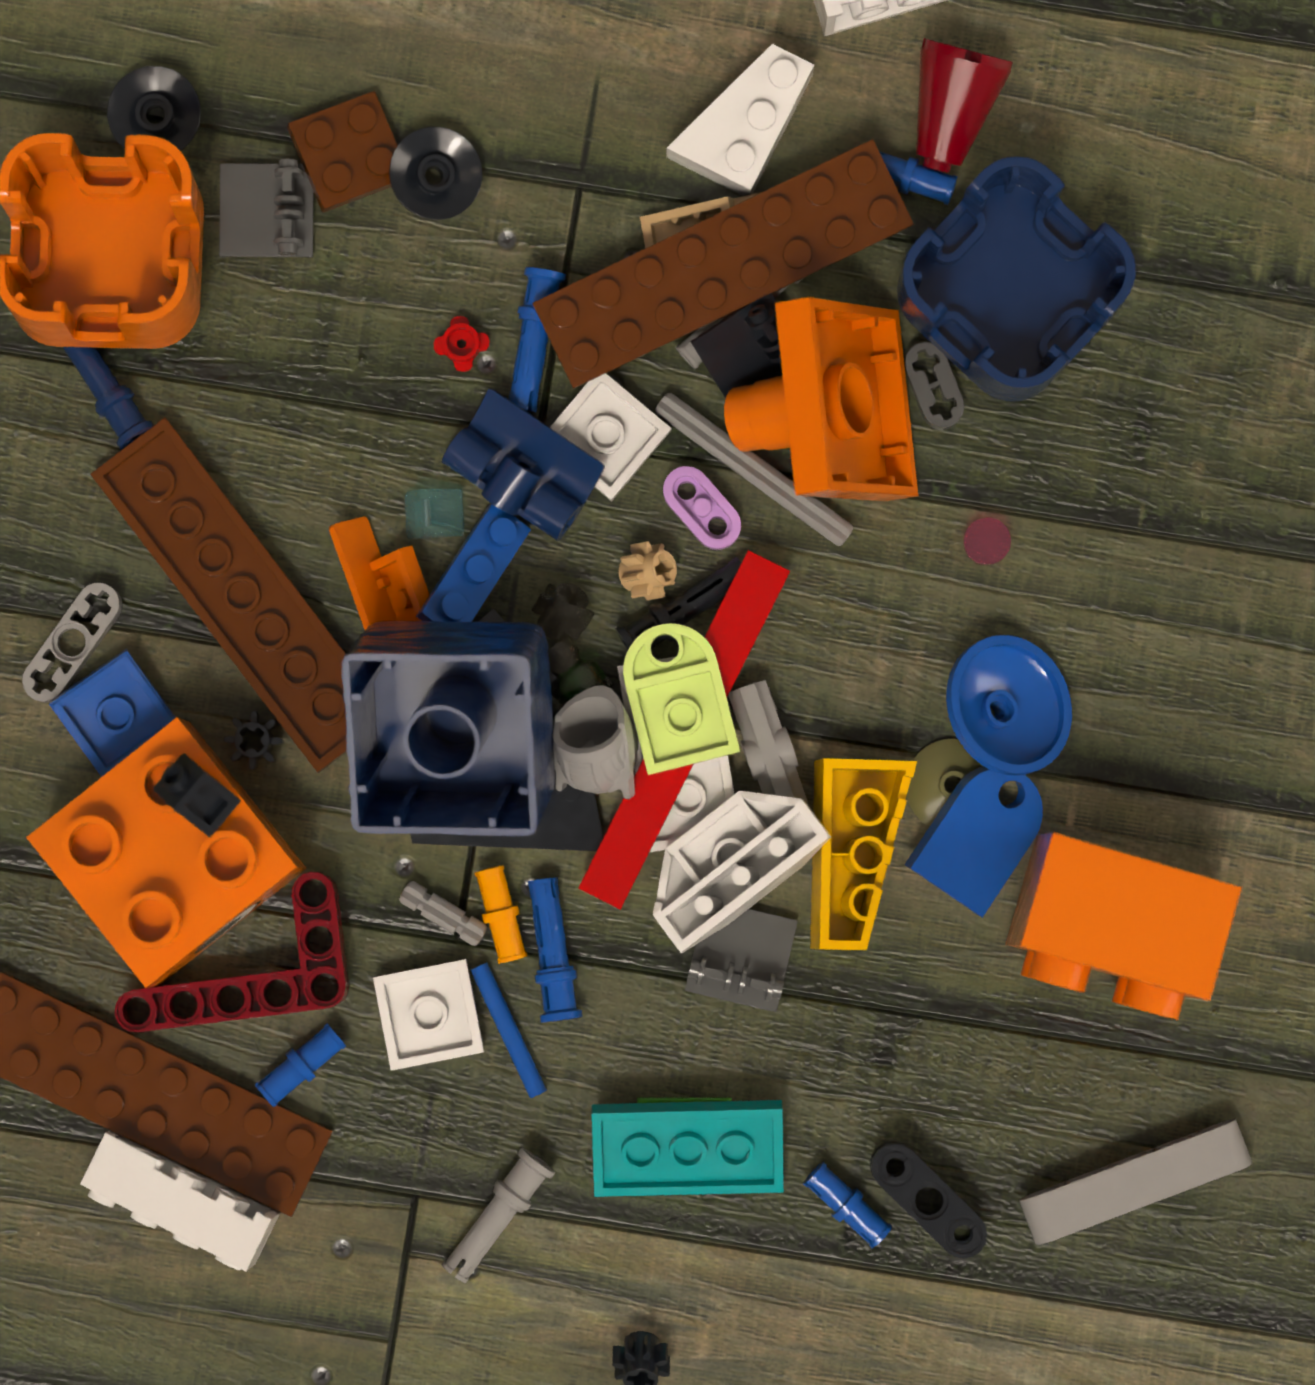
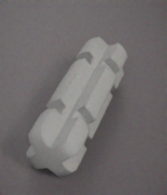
M410 881L406 885L399 898L403 905L413 911L416 909L422 911L420 915L452 934L454 932L459 933V938L472 946L480 943L487 931V925L474 916L468 918L465 916V911L435 893L432 895L428 894V889L415 881Z

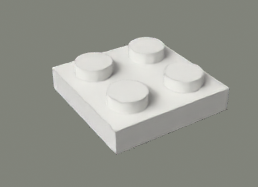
M607 374L589 381L550 427L605 465V469L595 488L611 502L672 431L670 426Z
M467 959L373 977L391 1071L485 1052Z

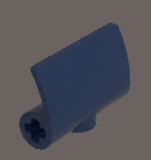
M488 389L470 425L456 435L442 458L443 464L482 489V496L491 504L508 514L520 515L556 541H559L569 530L605 469V465L494 389Z

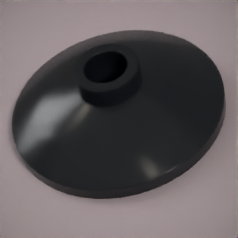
M147 66L128 73L117 83L108 101L107 119L114 138L124 149L126 136L150 135L162 138L182 151L190 144L198 131L201 120V106L195 89L183 75L170 68ZM160 108L165 113L164 119L157 124L149 122V112L152 109Z
M425 127L410 133L396 147L390 161L389 179L396 198L409 212L428 220H445L461 214L474 202L482 184V166L475 148L461 134L444 127ZM426 170H437L441 176L440 183H429L425 178Z

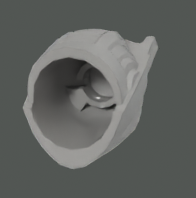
M604 685L593 686L574 696L555 715L553 753L557 791H562L567 787V784L584 792L598 794L611 793L620 789L624 798L630 799L635 795L633 770L638 750L637 732L617 694L611 688Z

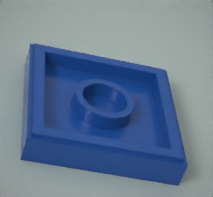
M127 648L49 702L50 707L101 777L176 718Z

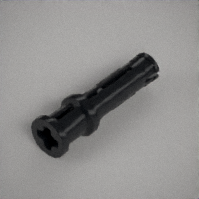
M735 556L730 562L698 581L666 604L662 605L660 602L657 604L653 603L648 606V613L628 626L619 625L616 627L615 630L626 649L628 650L633 641L646 630L662 624L685 625L723 600L741 565V561ZM669 635L659 636L653 641L651 649L666 639L673 641L674 638Z

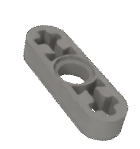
M92 583L80 592L25 669L22 684L28 696L34 700L49 703L69 688L121 614L122 599L114 588L104 583ZM106 592L109 594L106 603L112 608L107 615L102 612L97 613L90 622L93 625L99 626V629L93 635L87 626L73 621L78 612L86 619L93 609L91 603L88 602L89 598L92 595L101 597ZM71 629L82 632L86 641L84 650L76 656L65 655L61 651L59 644L63 633ZM52 651L57 659L71 664L72 667L67 673L63 668L58 667L52 676L53 682L57 684L53 691L44 689L39 694L36 691L39 683L34 679V676L38 671L46 674L55 662L47 660L46 657Z

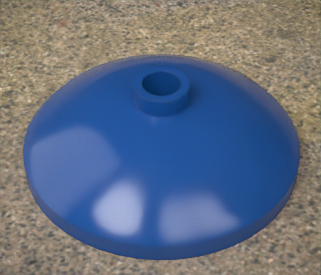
M996 635L980 640L969 646L958 657L949 675L946 702L952 728L964 749L981 765L1005 775H1026L1046 767L1056 759L1069 737L1072 723V705L1067 684L1053 660L1035 644L1011 635ZM990 707H992L995 712V718L991 713Z

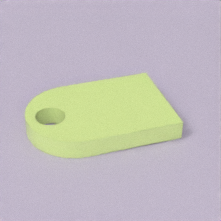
M680 624L657 625L640 634L627 651L623 666V677L648 776L739 753L740 748L717 658L709 642L694 629ZM662 635L673 637L679 644L677 656L669 662H660L651 653L653 641Z

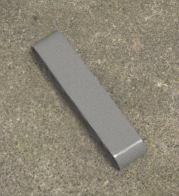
M1231 1119L1021 1198L1019 1202L1035 1244L1041 1245L1249 1167L1253 1162L1237 1120Z

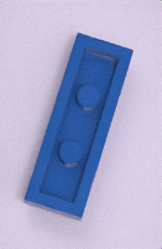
M493 504L488 505L416 617L421 621L471 622L531 528Z

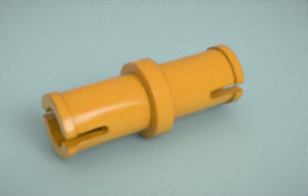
M504 865L474 872L486 913L482 914L484 924L489 923L498 956V964L528 956L516 918L520 914L518 905H513L504 872Z

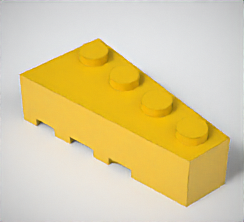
M832 758L814 761L813 813L831 835V838L812 857L810 949L867 950L883 891L881 890L887 867L891 862L894 851L893 844L900 819L903 817L907 802L906 796L911 778L914 776L917 761Z

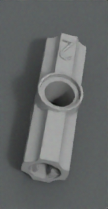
M766 680L731 691L728 697L743 740L740 741L753 780L758 781L762 794L801 798L809 806L796 769L799 765L786 727L781 726L776 712L777 708Z

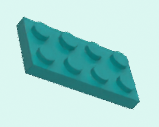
M782 1100L592 1104L594 1197L784 1193Z

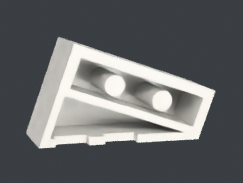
M772 44L667 147V158L742 196L753 194L813 76L814 64Z

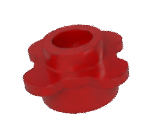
M456 316L451 320L450 327L445 331L444 335L434 340L433 346L438 355H445L454 362V367L457 371L467 372L472 369L475 357L480 352H484L489 348L490 341L487 334L483 332L478 333L471 327L466 317ZM459 340H464L466 342V346L464 348H459L457 346V342Z

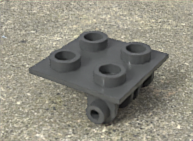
M280 159L279 164H220L219 257H313L314 191L303 165L298 164V160Z
M748 909L729 925L695 945L685 991L777 1012L798 920Z

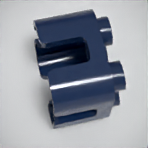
M1026 157L1003 158L986 167L967 187L962 201L935 230L929 227L912 245L906 256L897 285L898 302L906 319L982 391L1003 401H1022L1042 392L1115 315L1130 294L1136 274L1134 256L1125 239L1105 222L1096 231L1089 228L1060 200L1059 196L1065 187L1060 178L1042 163Z

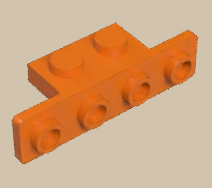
M363 516L331 525L329 532L364 629L366 630L369 625L379 621H421L416 615L430 594L413 546L399 548L382 557L367 517Z

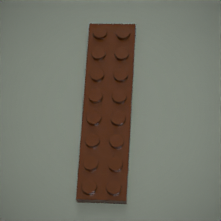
M872 139L532 304L572 388L575 389L727 316L760 297L762 298L763 295L766 296L781 290L914 224Z
M163 418L90 475L317 773H320L347 752L346 708L343 700L342 661L346 653L166 418Z
M0 971V1078L290 1217L294 1215L334 1130L280 1104L273 1107L265 1097Z

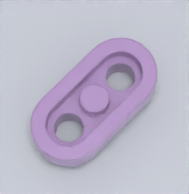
M683 466L676 468L667 476L663 486L665 502L698 541L705 547L713 550L726 549L734 544L741 530L739 514L705 474L697 468ZM684 483L692 484L696 490L695 496L689 500L680 498L677 493L680 485ZM715 518L722 519L726 523V531L721 535L712 534L708 529V524L711 520Z

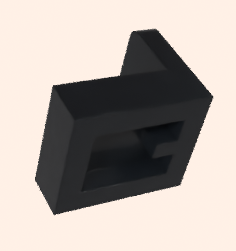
M185 753L180 755L175 763L164 771L161 779L153 789L170 807L208 837L215 833L241 802L233 792L202 769Z

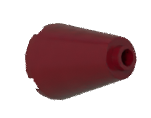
M924 38L920 50L916 154L925 157L923 166L950 173L952 164L957 166L963 164L1011 73L1013 62Z

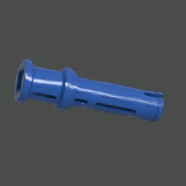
M525 267L524 275L528 277L524 304L518 306L517 312L519 319L522 320L509 400L525 411L536 412L548 335L532 303L558 291L560 283L565 282L566 274L547 269Z
M558 877L528 881L540 970L536 971L537 975L534 977L535 983L541 986L544 1013L540 1015V1022L546 1023L583 1017L582 1010L577 1009L573 980L577 978V971L574 970V966H569Z

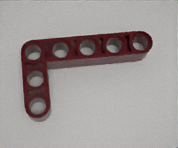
M308 872L302 874L292 887L300 969L131 990L120 996L115 1004L114 1014L117 1022L129 1032H145L320 1010L339 1005L345 1000L349 992V979L336 883L330 876L324 873ZM314 879L323 882L327 889L325 902L317 907L308 905L303 898L305 884ZM319 926L327 928L333 937L331 948L323 954L314 952L308 943L310 932ZM323 973L334 976L339 985L337 995L329 1001L320 999L314 991V982ZM276 979L287 982L291 988V999L285 1006H276L268 999L267 989L270 983ZM229 985L239 987L245 997L242 1008L237 1012L226 1010L220 1000L222 991ZM182 991L192 993L197 1000V1010L190 1018L179 1016L174 1008V1000ZM135 997L145 999L150 1006V1016L143 1024L133 1022L127 1013V1006Z

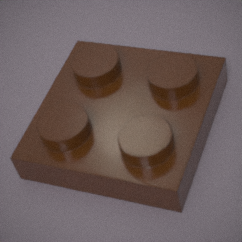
M375 91L288 123L287 129L322 213L391 187L389 166L393 152L398 145Z

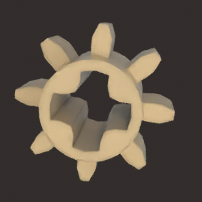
M649 541L631 544L630 550L632 555L620 558L621 562L618 572L622 585L631 591L632 598L645 597L646 600H653L665 597L663 587L675 584L674 580L677 574L675 559L668 551L664 550V544L662 543L651 545Z

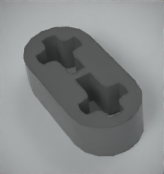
M930 342L918 343L909 350L905 357L906 377L925 422L935 429H950L958 423L963 415L964 402L947 357ZM924 352L927 358L936 357L938 363L932 369L936 382L929 384L923 370L915 372L913 369V365L918 362L919 353ZM939 388L945 402L953 400L955 403V407L949 412L950 419L943 420L940 414L932 415L930 412V408L936 403L932 392L934 389Z

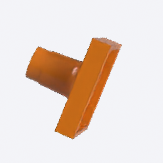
M812 297L775 303L783 375L759 380L750 385L734 387L728 392L724 405V418L728 435L734 446L742 452L790 448L795 495L873 501H891L919 496L899 310Z

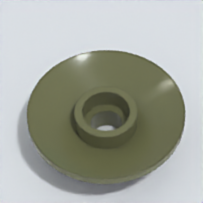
M944 739L931 743L923 748L912 760L917 761V765L906 796L911 810L920 821L930 827L951 795L945 790V780L950 776H956L962 780L968 773L983 766L964 749L958 739Z

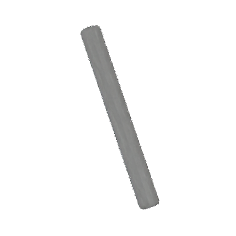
M667 393L656 406L655 412L658 416L836 546L844 544L852 533V524L815 497L795 495L793 481L752 451L742 452L738 450L726 432L674 394Z

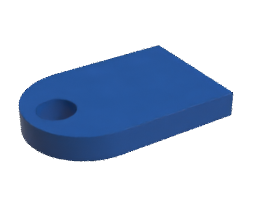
M985 766L971 771L957 784L904 865L983 918L1038 834L1042 823L1043 806L1037 787L1026 775L1000 774ZM1008 781H1015L1018 787L1016 799L1009 805H1002L999 800L1000 788Z

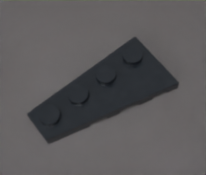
M555 770L554 791L551 794L550 801L536 832L531 835L410 834L412 844L597 851L604 837L595 793L584 792L568 784L562 791H557Z

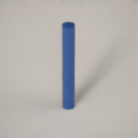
M488 963L470 970L529 1097L533 1098L547 1091Z

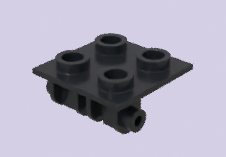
M772 293L764 297L762 296V298L760 297L756 301L738 309L690 341L725 399L728 392L734 387L750 385L759 380L783 375L775 303L777 302Z

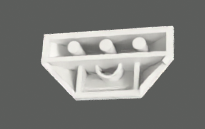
M738 791L665 848L653 916L680 953H683L729 925L801 869L831 838V835L807 803L801 798Z

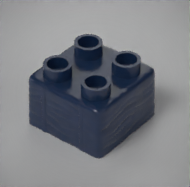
M379 621L367 627L364 633L356 639L354 645L345 654L342 661L343 700L346 708V747L350 776L351 824L354 830L369 834L432 833L484 836H528L536 832L550 801L551 794L554 791L555 783L552 693L549 675L550 662L546 633L541 626L528 622Z

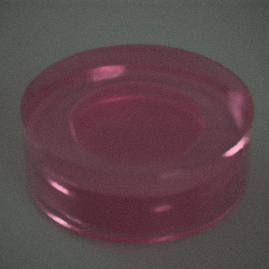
M981 518L974 521L968 527L963 537V547L966 555L973 562L983 566H990L1000 562L1007 555L1011 546V536L1007 527L994 518Z

